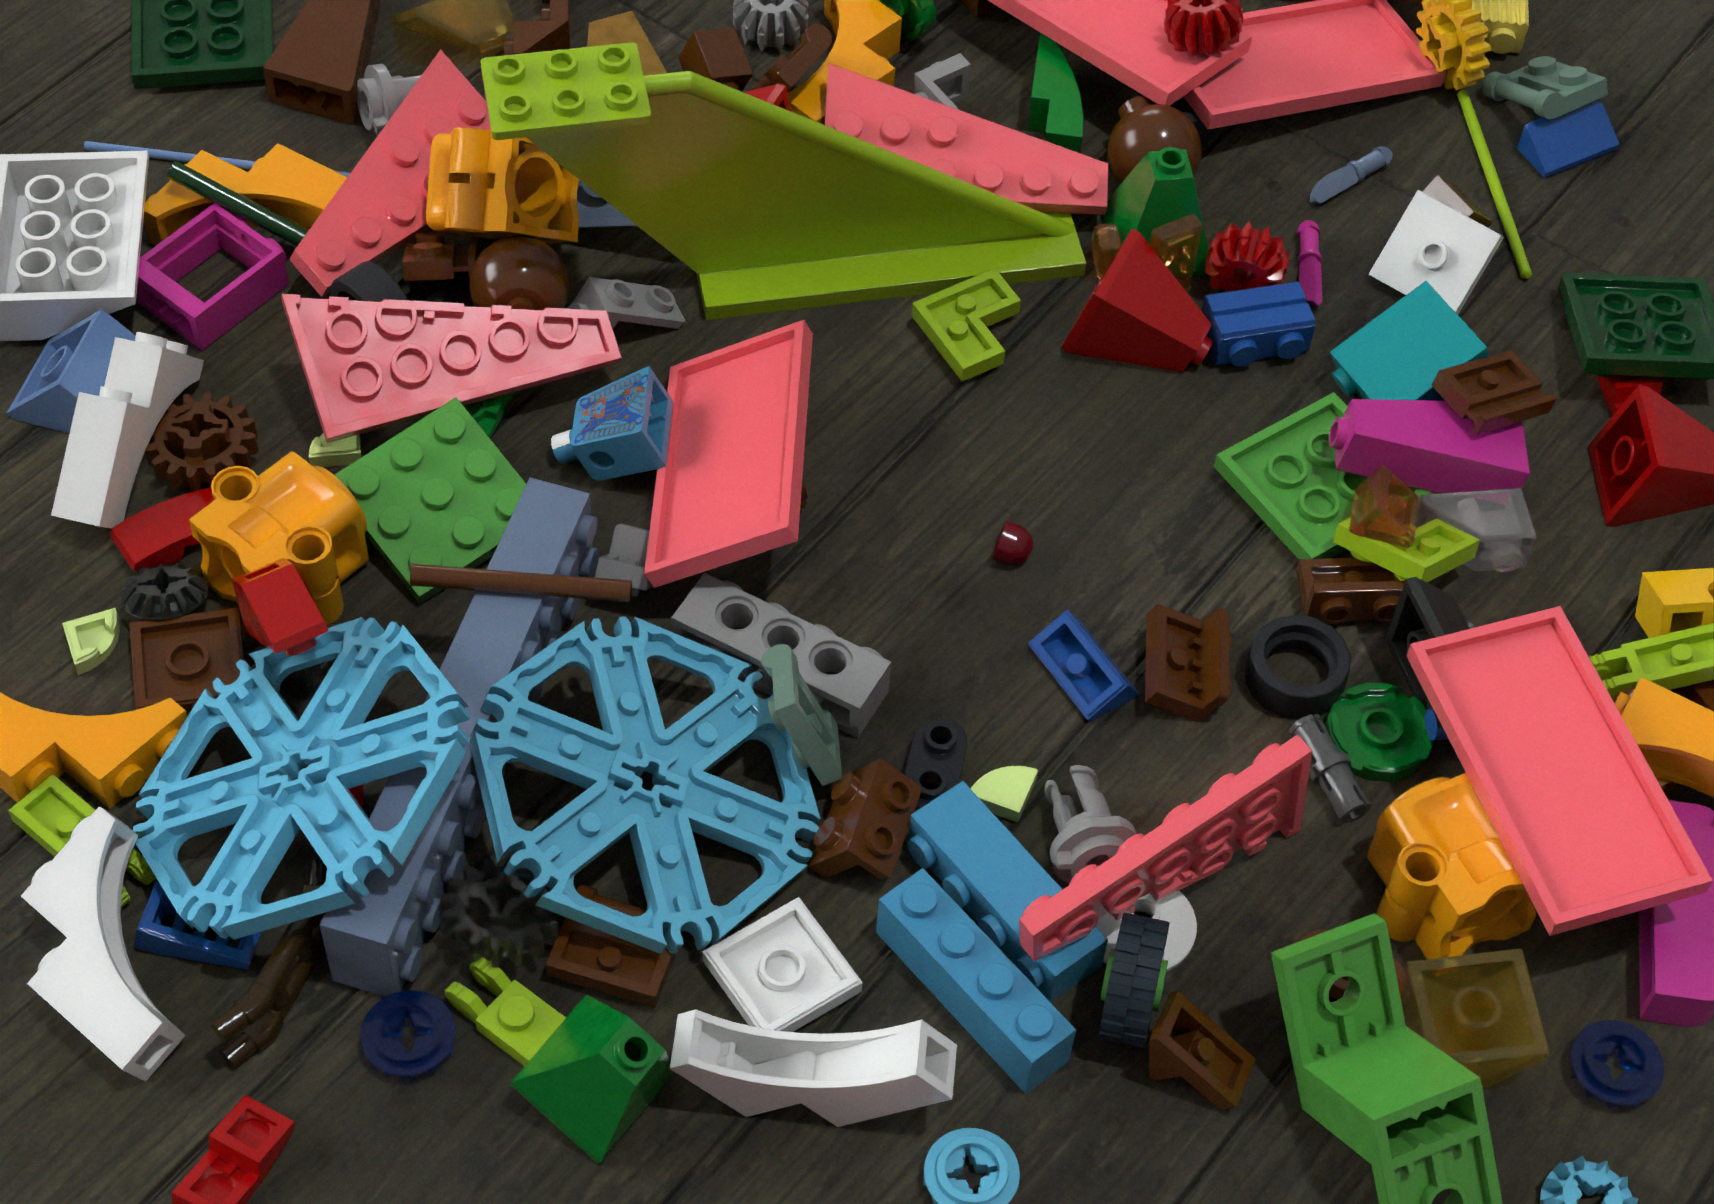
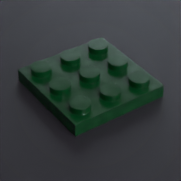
M132 0V80L135 89L265 80L263 67L275 50L273 0Z
M1562 272L1558 290L1584 374H1595L1602 377L1612 375L1644 376L1652 379L1681 377L1702 381L1714 379V302L1705 278Z

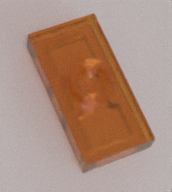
M1194 213L1152 229L1149 243L1186 292L1190 290L1203 224Z

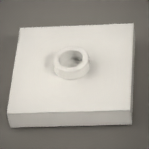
M1417 190L1369 275L1405 295L1427 281L1458 315L1504 237Z
M799 897L702 952L704 964L749 1026L794 1032L862 992L863 982Z

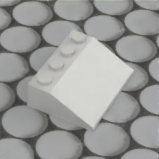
M148 151L0 154V341L44 340L63 332L101 309L111 314L136 304L149 166Z

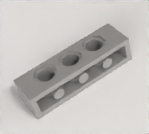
M704 573L671 617L673 633L751 664L752 666L747 673L737 679L743 682L748 675L759 671L763 677L754 688L770 696L773 695V681L761 663L762 656L769 648L775 645H789L797 657L799 672L819 705L830 710L837 722L838 729L856 738L860 736L889 692L891 661L883 658L877 651L869 647H859L836 636L826 626L820 624L813 625L790 614L787 609L777 603H767L748 594L731 581H721ZM825 672H833V673H836V674H835V675H827V674H824V673H825Z

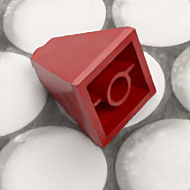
M1132 228L1097 283L1062 344L1061 349L1071 354L1183 372L1190 362L1199 366L1208 353L1213 340L1206 337L1212 324L1142 234Z
M1638 385L1588 445L1606 526L1618 527L1714 505V432L1648 386Z

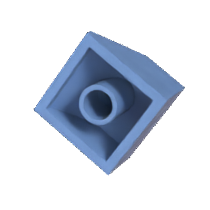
M101 309L52 337L45 345L6 414L17 421L70 433L79 392L99 396L100 387L105 385L115 337L135 341L136 335Z

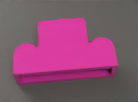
M1668 800L1713 882L1705 893L1638 911L1640 1020L1686 1027H1700L1709 1023L1714 1017V811L1709 807L1699 804Z

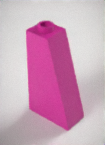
M1351 399L1343 417H1336L1333 421L1329 433V446L1335 450L1336 470L1510 509L1530 474L1522 421L1476 435L1472 430L1475 425L1469 417L1462 419L1446 401Z

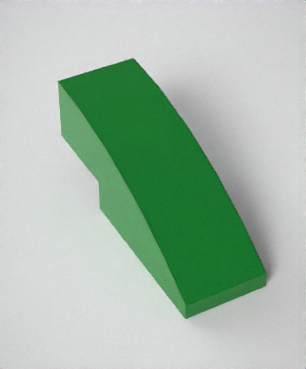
M1040 33L1027 130L1044 132V141L1080 153L1083 138V110L1080 92L1073 71L1055 41Z

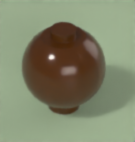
M1143 95L1125 102L1118 110L1121 120L1112 130L1107 150L1109 165L1117 181L1121 184L1147 152L1160 151L1166 147H1175L1180 150L1186 149L1194 177L1200 165L1202 146L1199 133L1193 122L1180 110L1163 104H1155V102Z
M510 236L493 242L481 252L472 268L469 288L474 307L491 308L492 305L511 306V309L544 310L545 308L565 307L569 294V278L563 261L546 243L528 236Z

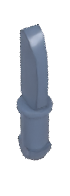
M1386 146L1373 148L1371 153L1357 161H1350L1347 166L1327 174L1315 184L1310 194V203L1314 205L1320 204L1355 183L1362 182L1367 175L1374 171L1387 167L1393 157L1391 150Z

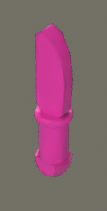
M1305 220L1299 225L1297 231L1298 238H1300V254L1298 256V262L1300 263L1299 282L1306 301L1313 307H1319L1323 302L1320 263L1322 255L1319 252V236L1321 233L1315 221Z

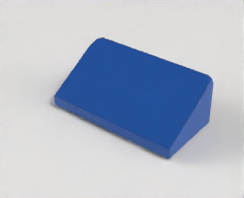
M1600 99L1555 119L1550 120L1542 117L1526 124L1517 149L1541 176L1546 178L1618 149L1619 141Z
M1068 609L1028 643L1089 722L1128 703L1139 694L1081 620Z

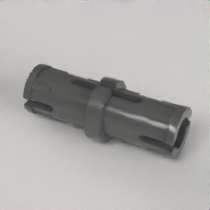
M1311 714L1296 721L1290 727L1289 734L1292 738L1299 735L1311 748L1312 757L1309 777L1315 785H1320L1326 793L1341 823L1348 821L1349 823L1364 816L1369 812L1372 804L1367 799L1363 790H1361L1350 770L1352 765L1347 753L1339 751L1320 715L1315 714L1312 716Z

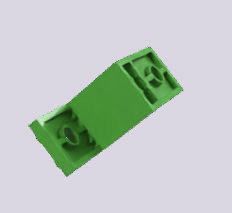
M1373 913L1271 952L1301 1107L1372 1165L1379 1204H1432L1436 1195L1445 1189H1450V1195L1444 1204H1503L1481 1078L1406 1026L1386 920ZM1348 976L1349 985L1343 997L1337 1001L1329 1002V990L1332 984L1339 978Z

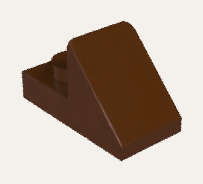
M1179 991L1170 992L1149 1040V1078L1157 1081L1181 1076L1220 1110L1236 1108L1256 1058Z

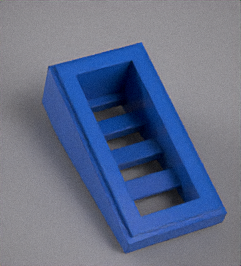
M155 882L136 931L134 948L159 955L248 970L261 932L242 937L238 948L227 946L230 936L225 939L217 935L214 942L205 939L207 930L203 933L195 929L193 935L185 933L183 929L186 922L179 916L160 883ZM164 915L175 916L171 928L161 925Z

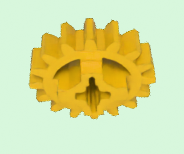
M1422 0L1424 10L1417 12V17L1422 23V27L1416 28V33L1423 38L1422 41H1419L1420 50L1423 57L1428 56L1435 64L1437 72H1447L1444 78L1445 88L1451 89L1455 87L1456 90L1475 85L1476 81L1484 79L1485 75L1482 69L1489 68L1490 66L1488 59L1484 55L1485 52L1491 51V46L1484 41V38L1488 37V28L1484 22H1479L1482 14L1481 10H1472V0Z

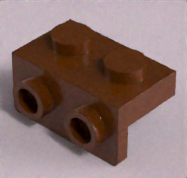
M1356 558L1299 559L1296 570L1304 616L1314 617L1329 624L1377 620L1383 623L1391 622L1405 581L1398 580L1393 572L1375 563L1364 562Z
M1157 604L1147 613L1146 703L1200 722L1227 701L1232 690V679L1229 676V651L1232 645V635L1229 632V611L1217 608L1203 621Z
M881 758L853 772L848 771L844 773L842 779L837 780L831 791L833 803L827 819L821 824L815 834L814 844L816 849L809 868L824 878H828L851 867L860 865L880 880L891 877L910 825V816L914 813L921 794L920 785Z

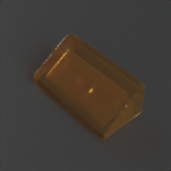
M1382 465L1356 488L1349 531L1361 537L1409 548L1414 544L1419 496L1392 471Z

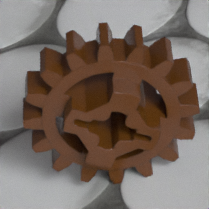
M205 392L201 401H193L189 394L183 395V405L177 407L172 403L166 410L167 414L159 421L145 450L148 466H153L155 477L158 480L168 477L171 488L175 490L184 482H187L191 492L199 490L201 483H208L211 487L213 478L219 471L227 467L244 466L250 469L252 467L250 455L257 454L259 448L256 440L258 435L253 417L248 418L246 406L241 404L233 407L231 396L228 395L222 397L218 402H214L211 392Z

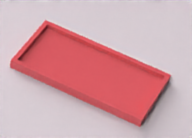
M988 0L1153 102L1170 106L1246 54L1250 49L1252 36L1242 30L1239 42L1229 45L1228 50L1224 52L1216 50L1211 52L1210 56L1206 53L1190 56L1189 51H1175L1174 45L1168 42L1167 34L1164 31L1165 9L1168 6V0Z
M1316 0L1243 13L1244 22L1242 23V30L1252 36L1249 51L1183 97L1209 130L1441 87L1447 72H1437L1435 64L1428 56L1423 57L1419 46V38L1387 0Z
M805 320L670 367L667 393L673 401L667 462L666 467L657 469L644 575L654 588L798 541L813 333Z
M1561 606L1410 644L1406 657L1549 936L1707 892L1713 882L1710 874Z

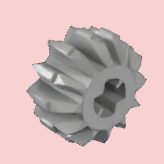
M734 0L733 25L737 34L743 37L745 45L757 43L761 52L767 47H774L780 52L784 44L796 46L798 39L808 28L809 4L807 0Z

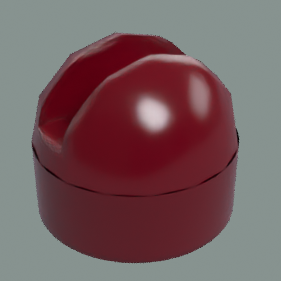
M1006 520L996 542L992 559L1010 565H1018L1025 562L1033 550V537L1021 525Z

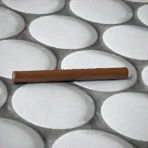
M412 564L410 570L411 586L631 602L632 580Z

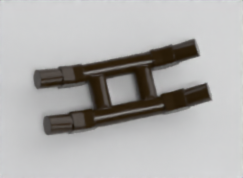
M312 860L306 864L305 880L301 894L314 891L325 883L327 867L323 861ZM325 913L289 923L255 982L250 984L245 994L233 1002L234 1005L211 1023L214 1032L224 1042H227L242 1030L241 1034L219 1050L220 1055L231 1068L235 1069L254 1052L262 1051L278 1036L284 1026L283 1020L320 956L326 953L320 929V923Z

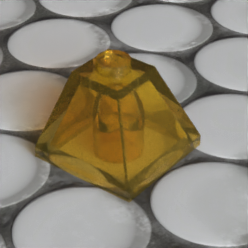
M434 0L391 17L394 26L462 49L478 45L481 53L504 45V34L513 31L514 21L506 0Z

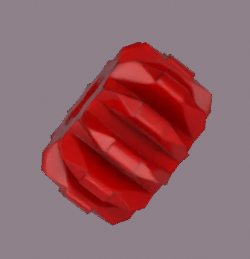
M1168 0V6L1165 9L1164 31L1167 34L1168 42L1174 45L1175 51H1189L1190 56L1198 53H1206L1210 56V53L1216 50L1224 52L1228 50L1229 45L1239 42L1242 23L1244 22L1243 8L1240 7V0Z
M1250 221L1243 229L1230 223L1224 233H1216L1207 254L1205 273L1210 275L1211 288H1224L1225 292L1283 284L1289 266V253L1284 250L1283 238L1270 237L1269 226L1259 231L1253 228Z

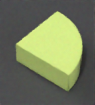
M322 433L320 437L314 438L309 449V461L312 466L333 467L350 465L362 457L360 434L327 443L324 433Z
M116 608L62 623L78 675L88 672L101 664L112 653L119 639L120 623Z
M1026 766L998 768L979 778L971 787V790L993 814L1018 823L1037 780L1038 769Z

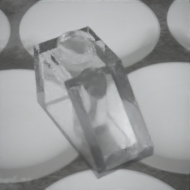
M1521 488L1421 495L1411 524L1412 530L1437 518L1480 539L1475 558L1464 563L1465 566L1473 571L1496 570L1508 572L1516 568H1525L1537 538Z

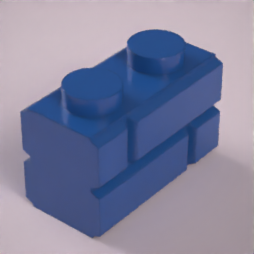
M1300 282L1204 296L1201 311L1212 324L1206 337L1213 340V344L1208 352L1214 366L1229 363L1235 366H1245L1251 364L1256 359L1279 356L1282 359H1292L1303 352L1309 351L1315 329V318L1309 304L1306 303V297Z

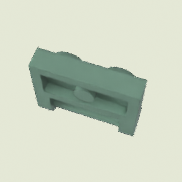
M1549 56L1531 59L1527 66L1506 75L1497 71L1491 72L1485 77L1482 84V91L1486 97L1496 101L1507 99L1534 109L1538 116L1550 120L1608 95L1607 78L1587 72V69L1584 67H1572L1557 62L1555 58Z
M778 644L769 648L762 656L761 663L773 681L774 699L768 701V708L776 728L780 732L787 730L792 738L793 750L799 764L804 769L810 767L822 786L842 779L838 725L829 709L819 705L799 672L797 657L790 646Z

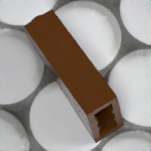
M307 0L263 67L269 102L355 125L359 117L356 96L357 81L364 78L365 69L369 65L380 10V0Z

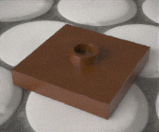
M238 607L185 614L165 620L129 622L136 710L172 698L189 715L205 688L216 699L218 698L219 694L213 688V681L216 678H219L225 685H230L240 676V670L235 663L240 659L245 661L241 616Z

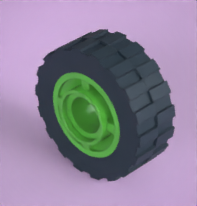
M1123 913L1115 949H1110L1104 976L1101 1000L1105 1001L1099 1039L1145 1049L1153 1011H1159L1168 960H1164L1163 957L1170 922Z

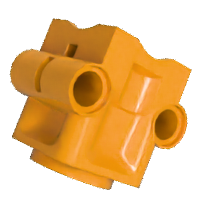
M462 127L452 128V133H439L432 140L426 221L428 226L435 231L486 239L528 236L544 243L578 242L580 216L577 207V189L579 179L526 137L494 140L491 130Z
M292 451L259 476L253 470L244 466H232L219 471L211 484L214 501L189 519L192 535L200 542L202 547L201 570L203 578L207 579V585L222 598L238 603L231 579L284 558L294 564L326 625L336 621L344 609L340 583L369 561L365 539L367 531L366 518L349 489L330 471L321 466L310 465L301 456Z
M1466 773L1451 779L1449 777L1434 778L1416 785L1396 798L1381 813L1376 823L1377 829L1367 858L1386 886L1377 915L1386 920L1389 938L1402 942L1415 940L1436 971L1459 961L1469 948L1479 942L1507 940L1530 929L1536 917V909Z

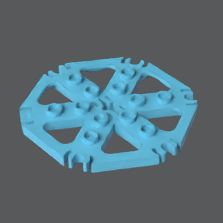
M626 616L619 617L613 627L616 637H610L603 632L599 618L592 620L587 631H585V623L583 621L492 685L480 710L494 715L498 722L493 723L486 719L478 718L471 732L473 736L469 743L497 863L504 855L517 851L507 863L504 872L507 876L519 868H527L533 872L535 879L528 885L523 894L527 898H531L541 893L545 886L552 889L540 897L536 906L659 954L665 948L670 954L678 952L683 945L681 931L691 933L695 939L697 950H704L710 943L711 938L712 946L720 942L798 877L808 866L806 863L812 857L813 851L799 846L795 837L811 842L819 829L816 824L821 818L807 770L799 764L793 750L792 738L787 730L780 732L771 718L768 701L774 699V696L762 699L753 691V688L758 684L763 675L758 671L748 675L743 682L737 679L747 673L752 666L751 664L637 617H634L631 624ZM650 659L664 661L703 677L710 683L713 689L711 696L666 730L647 660ZM570 665L578 666L589 675L603 730L529 701L528 695L533 689L564 667ZM751 739L760 740L771 751L783 794L782 802L709 774L707 771L744 742ZM509 762H520L587 790L533 831H526L518 827L513 820L502 768ZM644 771L653 774L652 783L655 786L651 791L641 787L642 779L640 776ZM692 831L754 856L761 865V877L727 905H713L710 901ZM628 833L630 834L647 901V910L640 916H630L586 899L578 894L573 884L574 876Z
M360 617L328 628V632L315 637L318 643L316 646L297 655L285 656L284 651L275 654L268 648L250 653L249 655L256 663V668L252 669L246 661L240 659L235 663L240 670V676L234 683L225 685L219 678L213 681V688L219 694L217 699L206 688L204 689L139 793L142 799L136 803V808L148 821L133 827V831L139 837L136 840L137 847L179 916L192 929L195 927L199 932L204 933L208 927H211L221 938L226 939L230 936L234 940L355 904V902L348 895V886L358 895L366 897L370 892L364 884V879L370 871L380 868L388 877L394 874V866L387 859L389 853L403 865L467 753L464 746L469 743V737L456 724L470 719V714L465 709V707L469 706L404 625L400 627L396 622L391 621L386 630H384L375 618H368L365 621ZM336 659L298 720L280 694L279 689L282 681L295 671ZM400 671H411L430 695V699L423 705L363 723L388 680ZM232 727L252 758L187 779L213 735L222 728ZM417 767H425L427 769L426 778L422 780L402 820L388 831H379L375 828L348 790L349 788ZM235 824L205 876L194 887L178 861L180 847L191 837ZM301 829L327 867L325 883L320 888L305 894L270 904H261L262 892Z

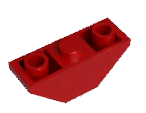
M282 558L231 579L243 623L248 634L275 654L284 651L285 656H293L305 652L318 644L315 637L329 631L292 562Z

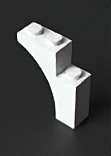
M136 332L135 341L115 337L105 385L100 387L99 396L82 392L78 394L51 516L105 528H113L124 521L136 473L159 421L175 398L189 385L200 380L204 360L186 355L188 345L168 341L166 338L142 332Z
M99 806L91 816L83 819L74 828L71 839L54 859L45 863L36 871L31 885L21 895L24 900L67 937L59 947L52 949L43 957L39 963L37 973L27 984L119 1068L146 1082L186 1035L155 1007L144 992L132 969L122 935L121 892L126 867L138 835L118 818Z
M695 1009L678 1014L670 1069L745 1117L802 1103L835 1126L840 1127L952 1100L957 1044L923 1020L864 1032L817 1034L753 1027L715 1017Z

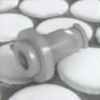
M382 63L368 65L365 69L364 78L357 81L356 87L358 109L365 128L369 131L374 130L378 136L422 75L405 78L400 75L391 76L386 66Z
M1082 765L1070 766L1069 771L1084 812L1077 813L1072 797L1061 795L1054 780H1047L1044 790L1049 803L1054 805L1053 818L1059 832L1050 847V860L1056 875L1067 883H1070L1072 878L1084 867L1091 864L1099 866L1116 855L1118 848L1128 838L1137 834L1134 826L1127 819L1111 815L1105 797L1098 790L1099 780L1093 769Z

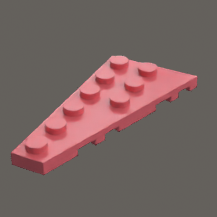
M828 63L826 126L1040 212L1106 214L1108 163Z

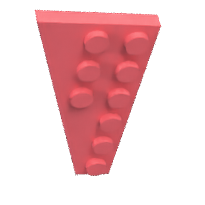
M441 49L298 244L289 259L321 297L331 292L332 282L339 276L362 262L371 261L376 263L413 239L415 234L430 228L426 221L431 144L437 134L452 133V128L456 127L491 130L487 102Z
M282 294L281 296L327 443L425 417L455 397L465 406L619 363L622 358L607 311L564 308L527 310L511 309V306L492 305L489 308L464 306V303L392 299L374 302L349 300V297L329 296V299L300 298V295Z
M1299 735L1294 736L1281 746L1278 743L1269 745L1257 755L1251 766L1239 774L1228 773L1222 776L1211 786L1207 795L1192 805L1188 803L1180 804L1166 815L1160 826L1145 836L1142 833L1131 836L1118 848L1116 855L1101 865L1091 864L1081 869L1072 878L1068 887L1052 897L1044 895L1034 900L1024 910L1022 917L1019 918L1020 945L1031 959L1036 961L1087 936L1094 929L1099 918L1108 913L1118 921L1122 919L1123 913L1132 914L1135 910L1134 903L1149 893L1155 901L1161 900L1222 870L1231 860L1234 852L1243 849L1248 856H1251L1265 849L1267 845L1265 840L1279 830L1286 838L1300 832L1312 757L1311 748Z

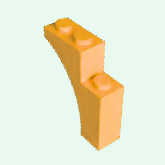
M824 0V14L833 28L836 40L831 52L820 68L809 79L788 93L793 113L825 125L828 63L894 86L895 67L887 59L900 51L902 18L892 8L885 6L878 0Z
M278 143L264 157L259 158L249 172L203 150L187 164H184L308 231L347 179L346 176ZM170 180L145 202L143 223L148 243L154 246L158 245L214 204V202ZM225 209V210L228 211L230 214H232V215L235 214V213H233V212H231V211ZM246 220L250 227H259L254 223Z
M1643 677L1640 678L1631 696L1620 692L1615 705L1655 777L1688 786L1714 798V711Z
M0 692V788L18 803L50 775L58 778L66 772L110 810L124 797H130L140 790L186 720V710L172 698H168L151 706L112 715H67L28 706Z

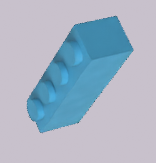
M964 781L911 814L907 846L913 859L920 867L924 869L930 868L941 880L944 891L961 909L965 907L978 922V927L998 948L1005 952L1014 965L1050 1003L1102 967L1108 939L1096 926L1087 936L1036 961H1033L1020 945L1019 918L1022 917L1024 910L1037 898L1044 895L1052 897L1060 892L1062 888Z
M923 868L879 899L876 933L1025 1094L1069 1062L1076 1029Z

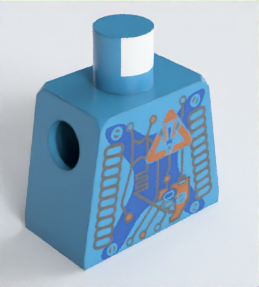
M650 366L640 369L582 396L576 402L572 429L552 436L551 446L553 453L561 464L578 459L591 478L597 481L666 467L673 401Z

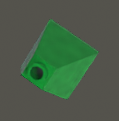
M1166 147L1160 151L1147 152L1107 200L1106 214L1102 215L1112 259L1133 228L1142 234L1176 279L1210 277V275L1205 273V261L1209 249L1194 177L1186 149L1180 150L1175 147ZM1113 237H1115V249L1113 247Z
M585 995L510 1082V1085L599 1164L673 1075V1070L670 1069V1061L666 1050L630 1017Z

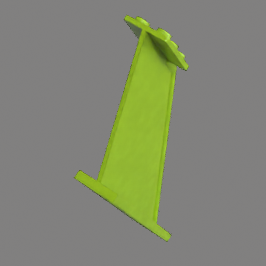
M634 42L485 57L480 61L492 138L494 140L526 137L694 270L697 275L706 320L933 294L996 268L1008 285L1084 276L1086 260L1071 213L1037 211L691 71L643 75L638 46Z

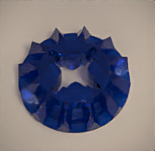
M411 990L393 993L377 1002L369 1010L363 1021L360 1038L362 1049L369 1064H373L380 1069L386 1078L390 1075L404 1076L412 1081L417 1074L426 1071L435 1073L438 1064L446 1056H451L456 1029L450 1010L440 999L425 992ZM410 1018L416 1034L425 1036L416 1038L414 1042L415 1047H412V1052L406 1053V1048H403L401 1040L393 1038L403 1035L406 1019Z
M1604 1020L1588 1025L1577 1035L1568 1055L1573 1067L1571 1079H1578L1585 1087L1586 1098L1596 1096L1606 1101L1609 1109L1617 1105H1629L1632 1109L1636 1108L1647 1099H1652L1663 1081L1664 1062L1658 1047L1646 1033L1625 1022ZM1615 1048L1618 1049L1617 1057L1620 1058V1067L1627 1069L1623 1071L1617 1081L1613 1080V1076L1610 1075V1066L1603 1064L1607 1062Z

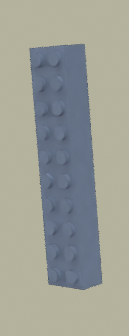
M530 477L487 569L593 577L599 560V549L593 547L598 520L597 517L591 516L590 493ZM476 591L439 669L469 706L465 707V709L470 714V719L456 724L469 737V741L473 736L471 732L478 718L486 719L493 723L498 722L494 715L480 710L491 686L562 637L563 631L561 630L566 619L573 620L575 618L581 599ZM544 682L529 693V701L533 703L538 702ZM428 693V695H427V697H426L424 703H425L427 700L430 699L429 693ZM470 743L464 746L467 750L465 757L403 865L389 853L387 859L394 866V874L388 877L380 868L373 869L364 879V884L370 892L366 897L358 895L348 886V895L355 904L325 912L320 923V929L333 981L398 1000L406 980L413 982L417 977L423 959V948L421 946L427 932L434 933L438 929L445 907V902L442 898L449 884L456 885L465 865L466 856L463 852L469 837L475 839L478 837L485 820L486 811ZM506 764L502 768L503 778L505 775ZM417 767L389 776L370 816V821L377 830L388 831L399 824L422 780L426 778L427 769L425 767Z

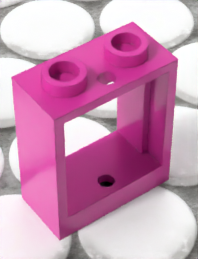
M214 203L140 257L136 302L200 350H204L289 284L285 264L287 257L283 248L274 239L264 238L250 228L244 218L237 214L232 215ZM223 249L247 266L249 270L205 303L176 283L218 250Z

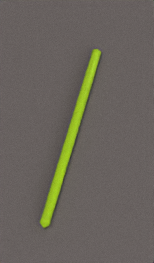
M1460 90L1457 93V97L1513 257L1515 258L1521 278L1529 279L1532 271L1467 90Z

